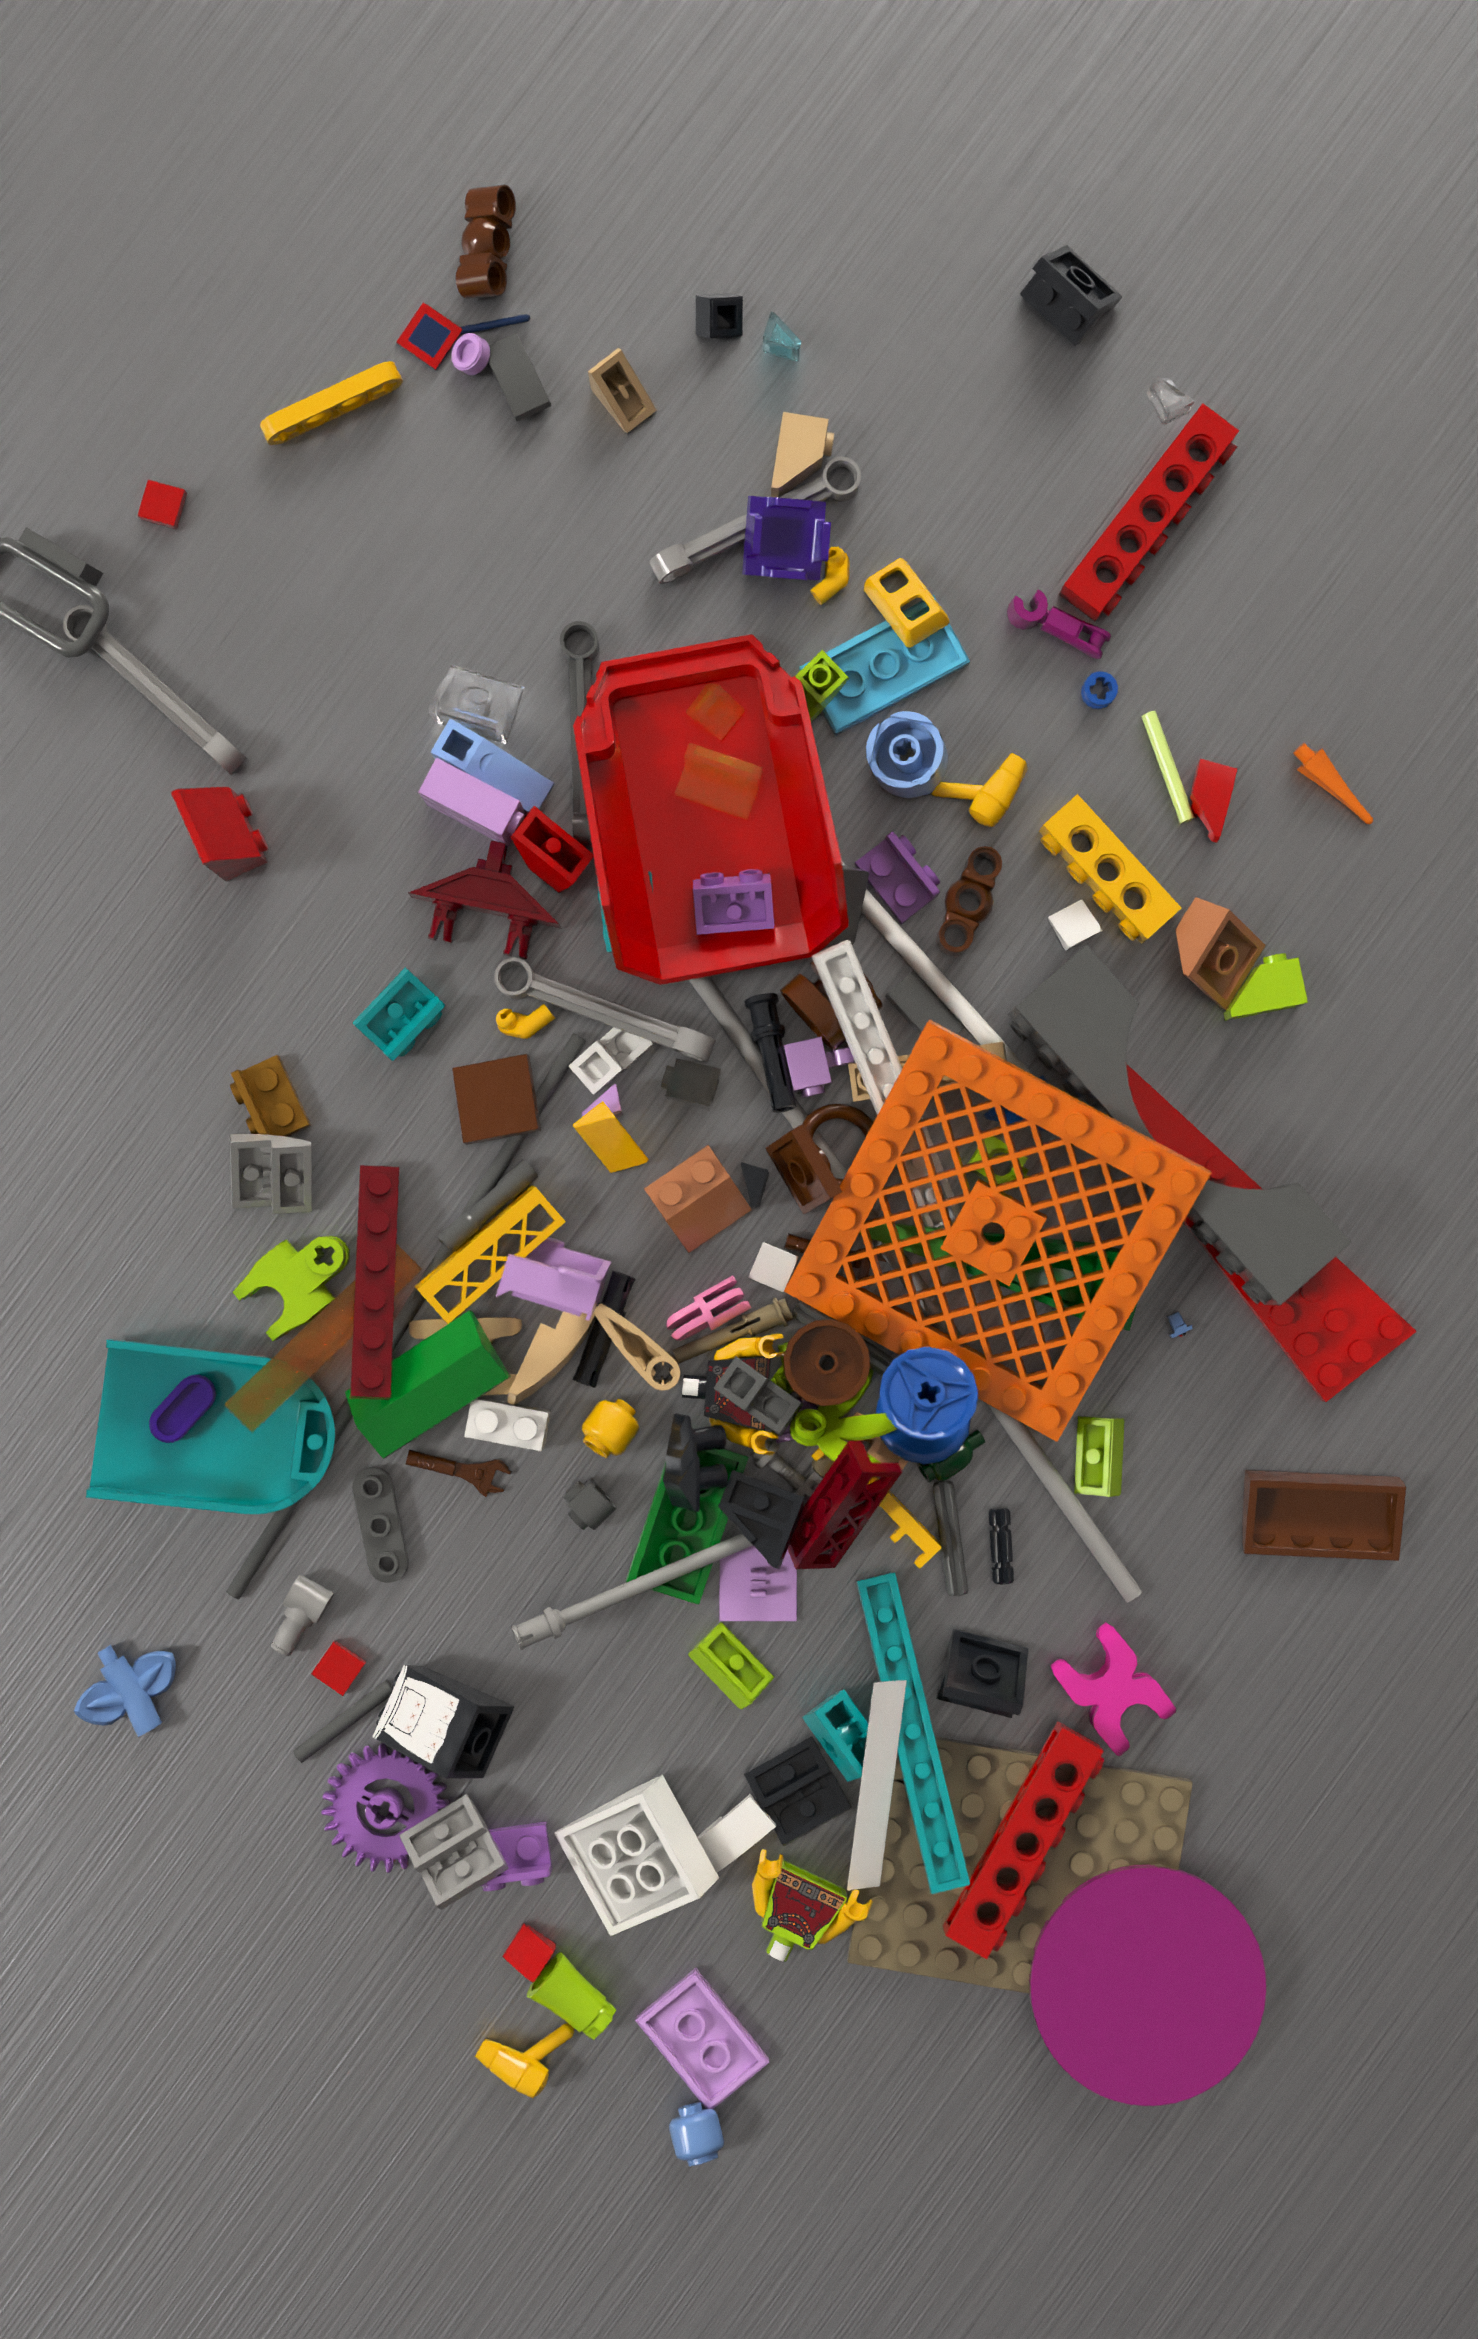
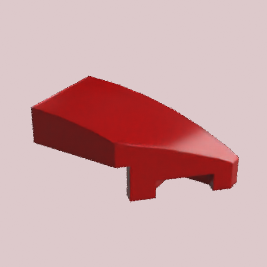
M1200 758L1196 767L1190 799L1193 802L1191 809L1194 817L1198 816L1208 829L1209 834L1207 836L1209 839L1217 843L1221 836L1228 811L1237 768Z

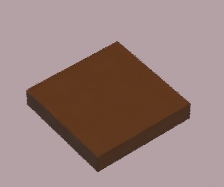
M528 1054L452 1068L464 1144L469 1145L541 1131L531 1061Z

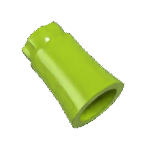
M562 1952L557 1953L549 1960L527 1992L528 1998L546 2007L578 2032L582 2031L592 2040L607 2028L616 2012V2008L606 2001V1996L591 1985Z

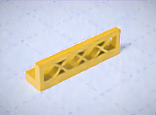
M530 1185L414 1287L443 1320L449 1324L502 1278L506 1262L496 1270V1261H507L508 1256H497L498 1239L504 1234H520L519 1251L514 1255L525 1258L566 1221L535 1186ZM540 1204L553 1221L542 1231L526 1230L527 1214ZM521 1220V1230L511 1229ZM526 1235H535V1237L525 1245ZM492 1245L491 1255H481ZM475 1259L491 1260L490 1276L483 1282L467 1281L468 1265ZM462 1272V1281L452 1280ZM445 1285L461 1286L460 1302L447 1312L434 1295ZM467 1286L476 1287L466 1296Z

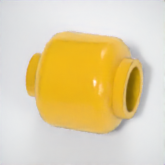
M617 1399L615 1403L608 1400L599 1401L582 1423V1432L585 1435L583 1442L585 1445L604 1458H608L610 1455H622L639 1431V1424L633 1417L636 1413L635 1409L621 1399Z

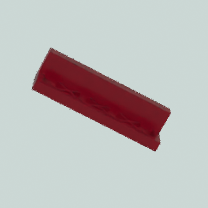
M862 1441L847 1442L803 1507L787 1549L795 1569L835 1568L902 1474L899 1463H871ZM872 1477H881L880 1479L868 1484ZM865 1500L864 1503H862V1504H860V1505H858V1506H856V1507H854V1508L851 1509L852 1506H854V1505H856V1504H858V1503H860V1502H862V1501ZM848 1525L847 1527L835 1532L836 1530ZM831 1549L828 1554H821V1553H823V1552H825V1551Z

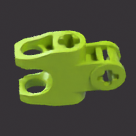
M335 1236L318 1237L299 1252L286 1239L254 1264L248 1275L235 1288L233 1294L239 1301L245 1300L265 1286L274 1288L281 1294L284 1300L283 1313L266 1332L272 1341H276L295 1328L311 1322L336 1300L325 1284L348 1265L350 1250L346 1242ZM322 1248L334 1249L335 1252L331 1256L334 1261L333 1263H323L321 1261V1258L324 1256Z

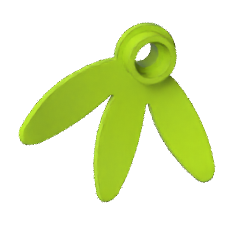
M870 1368L866 1383L853 1398L839 1405L819 1406L817 1410L804 1409L800 1411L790 1423L792 1438L805 1446L818 1445L821 1451L834 1462L847 1444L844 1440H867L896 1430L897 1428L894 1427L885 1413L841 1418L863 1397L871 1382L874 1371ZM868 1454L871 1463H881L876 1458Z

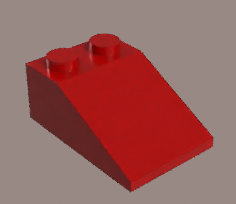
M230 787L183 788L171 792L203 865L224 881L233 879L268 863L263 853L269 850L261 831L259 829L253 831L247 817L252 816L253 813L244 794L238 796Z

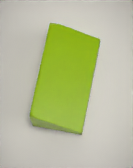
M1078 1416L1075 1494L1106 1497L1121 1495L1124 1443L1123 1418Z
M722 1622L718 1623L688 1653L689 1657L739 1709L750 1705L775 1678Z

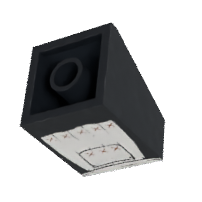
M404 1665L394 1678L392 1684L393 1691L387 1705L380 1711L377 1717V1728L373 1738L446 1779L484 1778L514 1706L424 1666Z

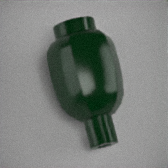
M976 1430L968 1435L959 1451L940 1462L929 1464L917 1463L918 1469L929 1483L935 1479L939 1481L947 1480L959 1473L971 1462L973 1450L983 1445L985 1439Z

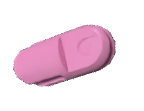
M732 1275L693 1297L694 1303L670 1316L666 1321L668 1330L681 1326L672 1333L671 1337L677 1341H682L707 1327L712 1331L751 1309L750 1303L743 1301L713 1317L736 1304L744 1297L741 1288H735L722 1294L737 1283L735 1277Z

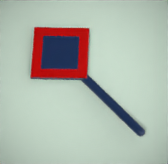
M423 302L396 343L434 370H437L460 335L530 321V315L523 314L459 327Z

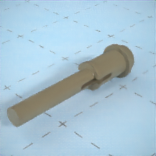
M774 1298V1303L748 1314H743V1320L673 1349L677 1362L682 1363L747 1334L752 1338L778 1325L788 1326L787 1322L794 1318L786 1299L778 1300ZM746 1326V1328L741 1329V1330H739V1331L733 1333V1331H736V1330H738V1329L743 1328V1327Z

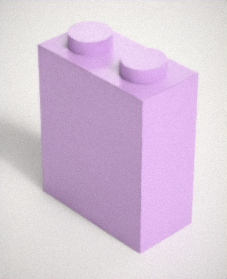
M437 757L418 791L427 806L494 841L506 843L507 847L512 842L510 836L526 815L518 799Z

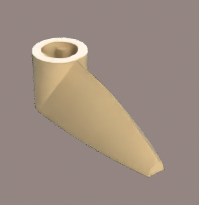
M602 1303L595 1308L594 1314L608 1336L650 1386L664 1391L673 1388L677 1384L681 1373L675 1356L662 1349L643 1331ZM659 1362L662 1363V1366H664V1362L671 1364L669 1368L671 1376L667 1379L661 1376V1380L655 1378L656 1370L654 1365Z

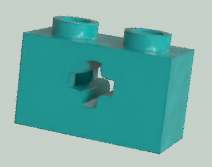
M843 1689L830 1695L802 1718L848 1782L862 1777L868 1722Z

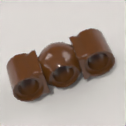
M505 184L472 188L466 194V214L464 219L469 224L463 231L461 241L465 255H460V265L456 271L457 289L463 298L500 296L506 289L507 277L505 271L507 270V264L502 260H504L510 249V236L507 229L512 228L511 220L515 215L516 200L512 189Z
M982 846L972 851L959 880L954 882L946 892L944 901L946 914L943 918V925L937 933L936 942L940 951L947 956H960L966 952L973 942L974 932L979 924L986 920L992 912L994 901L991 891L994 889L995 879L1002 868L1001 856L992 847ZM980 857L987 858L993 865V872L989 875H980L974 869V860ZM967 892L974 894L979 901L978 909L974 911L963 909L959 903V896ZM950 928L961 930L965 937L964 944L959 947L949 945L945 940V931Z

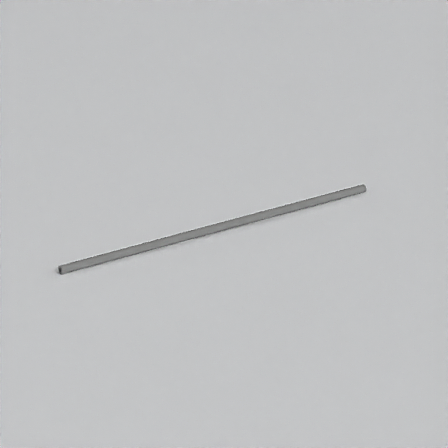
M710 976L690 979L691 984L769 1093L760 1048L752 1040V1036ZM795 1097L796 1108L782 1112L793 1129L802 1125L808 1116ZM817 1129L813 1135L814 1143L826 1154L833 1176L844 1179L847 1173L846 1169ZM872 1209L866 1221L879 1217L874 1209ZM872 1239L876 1246L886 1244ZM895 1250L881 1253L892 1270L900 1268ZM905 1255L908 1266L912 1265L908 1257ZM918 1272L911 1273L916 1291L929 1288ZM899 1276V1280L906 1288L903 1276ZM934 1295L919 1299L925 1317L942 1313L940 1303ZM945 1321L931 1324L950 1335ZM957 1329L958 1336L962 1335L960 1331ZM987 1404L1126 1603L1140 1596L1142 1590L1026 1425Z

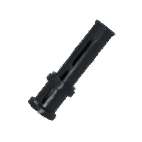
M765 993L752 996L744 1002L746 1009H749L751 1012L754 1030L751 1032L752 1040L759 1044L772 1112H786L796 1108V1102L783 1050L782 1038L785 1037L784 1034L786 1032L784 1025L779 1022L776 1004L779 1002L778 994Z

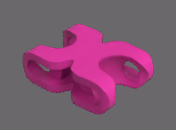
M1105 1622L1096 1631V1637L1106 1652L1105 1663L1099 1671L1090 1675L1080 1674L1064 1659L1056 1660L1050 1665V1670L1076 1704L1083 1707L1092 1705L1088 1713L1089 1722L1117 1756H1121L1130 1747L1129 1741L1120 1727L1121 1715L1127 1707L1134 1704L1148 1705L1164 1720L1174 1715L1176 1708L1160 1685L1149 1674L1144 1672L1134 1673L1138 1665L1137 1656L1119 1633L1109 1623Z

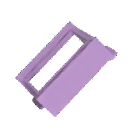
M526 1235L525 1245L530 1240H532L535 1237V1235ZM548 1237L525 1258L508 1254L496 1297L511 1290L513 1291L512 1296L577 1316H581L583 1312L587 1314L585 1320H590L601 1298L611 1261L565 1248L564 1242Z

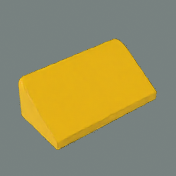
M603 1101L572 1125L610 1173L638 1166L649 1161Z

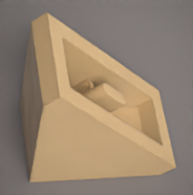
M617 348L588 371L591 390L626 433L657 411L621 349Z

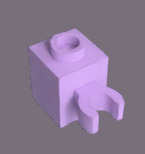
M822 1037L783 1045L793 1093L801 1091L803 1098L825 1093L824 1086L830 1085L832 1082L829 1068L845 1066L848 1063L855 1062L849 1047L825 1052Z

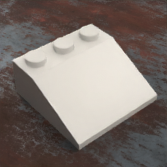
M663 1775L627 1791L554 1833L610 1936L699 1899L719 1879Z

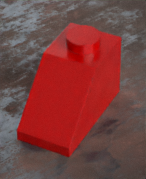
M535 806L530 809L510 836L528 868L558 893L572 886L594 857L593 853Z

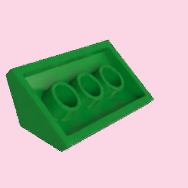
M469 1310L392 1361L390 1400L350 1399L351 1388L345 1391L356 1427L384 1459L497 1387L511 1376L473 1311Z
M726 1448L697 1452V1456L700 1458V1467L719 1463L723 1464L727 1470L728 1480L732 1470L743 1474L749 1459L748 1456ZM664 1465L625 1581L629 1582L720 1543L728 1521V1517L718 1507L725 1488L701 1490L699 1512L673 1506L663 1483ZM713 1563L650 1590L699 1605Z

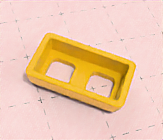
M898 558L866 579L864 592L906 647L915 646L949 624L950 620L946 612L905 559ZM898 570L901 571L909 581L908 584L894 593H888L880 581ZM915 598H921L930 608L929 611L916 620H908L901 611V608Z

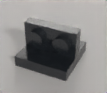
M1068 245L1042 256L1032 268L1036 272L1020 293L1028 303L1074 346L1080 344L1100 317L1113 309L1123 297Z
M953 1629L949 1642L947 1663L938 1685L936 1699L1012 1718L1013 1714L1019 1716L1024 1704L1029 1648Z

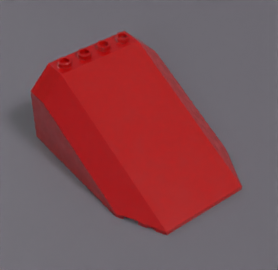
M753 634L601 662L596 673V682L587 693L586 706L581 716H577L573 728L601 905L616 969L663 985L809 958L821 951L849 927L842 860L802 683L795 676L791 677L780 667L779 660L772 653L765 651L763 644ZM750 869L762 870V874H770L774 929L697 935L693 880L700 879L702 874L712 872L723 873L724 877L739 876V872ZM648 871L652 873L653 890Z

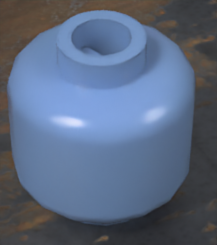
M701 2102L691 2103L678 2108L680 2116L672 2119L669 2124L676 2157L687 2161L688 2166L703 2164L718 2158L717 2151L723 2147L724 2137L717 2112L710 2108L702 2109Z

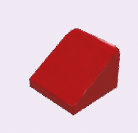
M523 1923L502 1957L526 1979L534 1983L554 1953L556 1943L526 1923Z

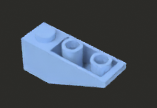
M449 719L431 750L434 759L437 757L518 799L527 813L533 806L540 810L554 786V782L484 737L452 719Z

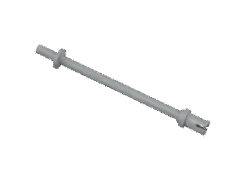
M741 1533L564 1610H552L551 1607L543 1609L544 1614L516 1626H511L512 1632L515 1635L520 1650L551 1636L556 1639L562 1636L561 1632L565 1630L566 1625L751 1547L753 1544Z

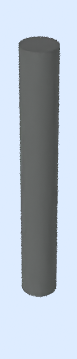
M385 1680L294 1749L295 1757L303 1763L389 1698L393 1691L392 1684Z

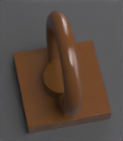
M846 1104L822 1106L810 1113L802 1125L789 1131L765 1148L803 1215L843 1192L840 1188L843 1179L833 1176L826 1154L813 1141L815 1131L828 1120L843 1119L856 1125L866 1138L874 1122L861 1110Z

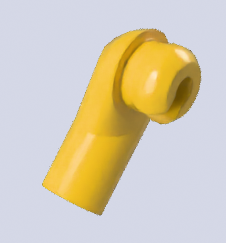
M837 546L829 548L828 561L825 562V579L810 590L812 596L820 605L827 602L849 582V557L842 548Z

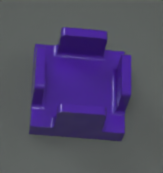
M748 496L742 574L820 581L822 561H828L831 522H825L826 502Z

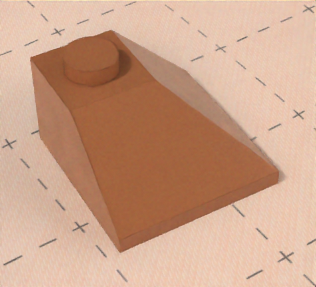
M1195 897L1175 929L1183 974L1214 1003L1226 1010L1266 945L1229 909Z

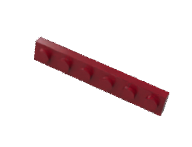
M360 1165L350 1399L390 1400L399 1167Z

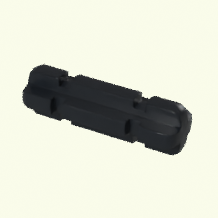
M993 1508L989 1510V1525L992 1526V1530H990L991 1562L995 1566L992 1567V1580L998 1585L1011 1584L1014 1581L1013 1567L1010 1566V1562H1013L1011 1530L1008 1529V1525H1011L1010 1511L1008 1508Z

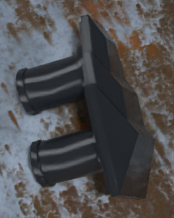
M679 1413L674 1414L663 1483L673 1506L699 1512L701 1490L726 1487L728 1474L725 1466L719 1463L700 1467V1458L697 1456V1452L724 1449L726 1433L721 1425L693 1429L690 1416Z

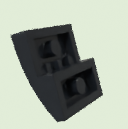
M812 1736L744 1774L762 1810H765L776 1823L774 1830L783 1846L788 1845L852 1808Z

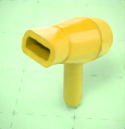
M1010 753L999 769L984 785L940 782L931 794L935 797L973 800L968 810L973 819L981 825L995 827L1006 814V811H1008L1028 770L1027 763L1021 757Z
M564 2023L524 2053L485 2038L475 2057L513 2090L515 2089L519 2093L534 2098L542 2092L549 2078V2069L539 2061L572 2038L575 2030L570 2024Z

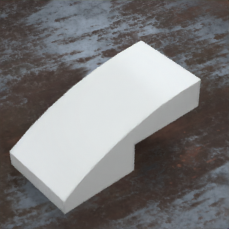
M613 1027L568 1067L590 1092L595 1095L655 1043Z
M749 1794L723 1818L720 1816L697 1838L717 1873L776 1827V1823L765 1810H762L753 1796Z

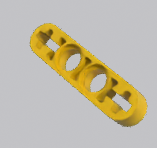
M387 361L377 364L267 416L260 423V428L269 445L287 442L391 393L403 383L402 377L394 362Z

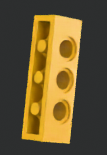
M1078 794L1040 828L1039 832L1043 835L1040 840L1045 848L1054 856L1059 853L1069 864L1066 867L1069 874L1079 884L1087 883L1095 892L1092 898L1097 905L1107 913L1111 910L1121 922L1118 926L1130 940L1138 939L1142 944L1182 909ZM1080 834L1087 837L1090 841V851L1084 853L1076 851L1071 843L1072 836ZM1101 863L1111 864L1116 870L1115 880H1103L1098 874V865ZM1134 891L1140 895L1142 899L1140 909L1133 910L1125 905V892Z

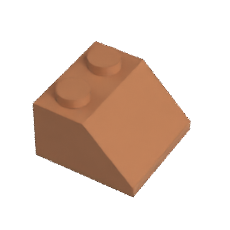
M709 1145L644 1188L688 1253L752 1210Z

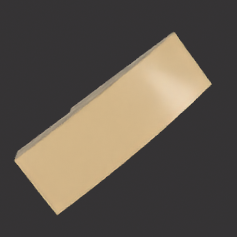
M563 1311L555 1329L540 1323L509 1391L507 1403L516 1405L534 1394L570 1361L585 1340L595 1321L596 1316L594 1312L590 1320H585L586 1313L582 1312L581 1316H577Z

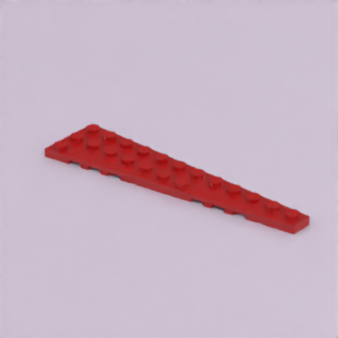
M1126 1063L1133 1102L1141 1120L1156 1142L1210 1170L1211 1175L1208 1180L1242 1189H1262ZM1186 1216L1183 1223L1192 1233L1190 1227L1194 1224ZM1193 1234L1322 1402L1330 1400L1417 1332L1337 1257H1334L1280 1306L1265 1305L1262 1302L1256 1304L1242 1289L1245 1281L1235 1272L1232 1275L1229 1274L1217 1261L1216 1257L1220 1253L1210 1243L1204 1245Z

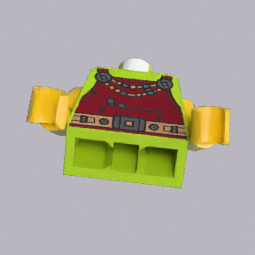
M761 1850L758 1869L752 1882L755 1911L762 1917V1927L774 1933L766 1949V1953L770 1956L786 1962L795 1944L812 1950L816 1944H826L845 1932L856 1921H862L868 1916L873 1901L869 1900L867 1904L858 1903L856 1901L859 1895L858 1890H853L848 1902L845 1903L847 1900L846 1889L783 1860L782 1854H779V1859L776 1861H770L765 1858L767 1850Z

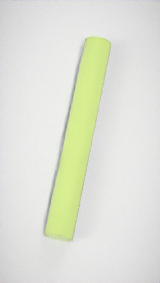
M1156 711L1148 712L1141 717L1179 822L1182 824L1191 821L1195 817Z

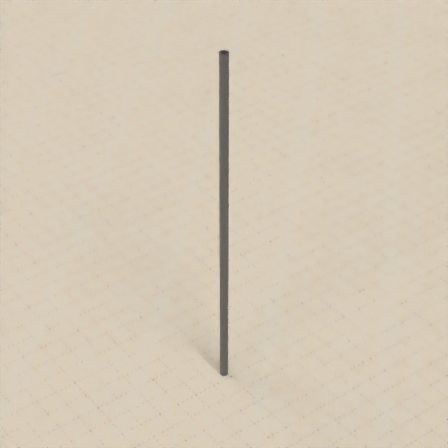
M574 1033L535 1093L539 1116L567 1073L568 1066L575 1060L586 1040ZM529 1133L507 1138L461 1214L468 1212L496 1187ZM442 1244L418 1283L451 1255ZM414 1288L393 1322L392 1353L409 1327V1322L414 1319L425 1301V1298L416 1288ZM347 1397L333 1418L335 1444L353 1417ZM301 1499L293 1505L274 1513L226 1590L230 1596L240 1599Z

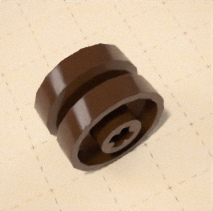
M833 1319L816 1320L800 1328L788 1342L783 1358L785 1377L792 1390L805 1401L819 1406L839 1405L853 1398L866 1383L870 1370L869 1350L862 1336L848 1324ZM824 1355H829L834 1360V1366L827 1371L819 1366V1360Z

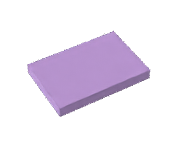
M694 1968L635 2018L637 2024L706 2109H714L770 2063L769 2057L697 1968Z

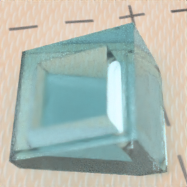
M771 311L763 334V351L795 362L799 361L802 341L775 312Z

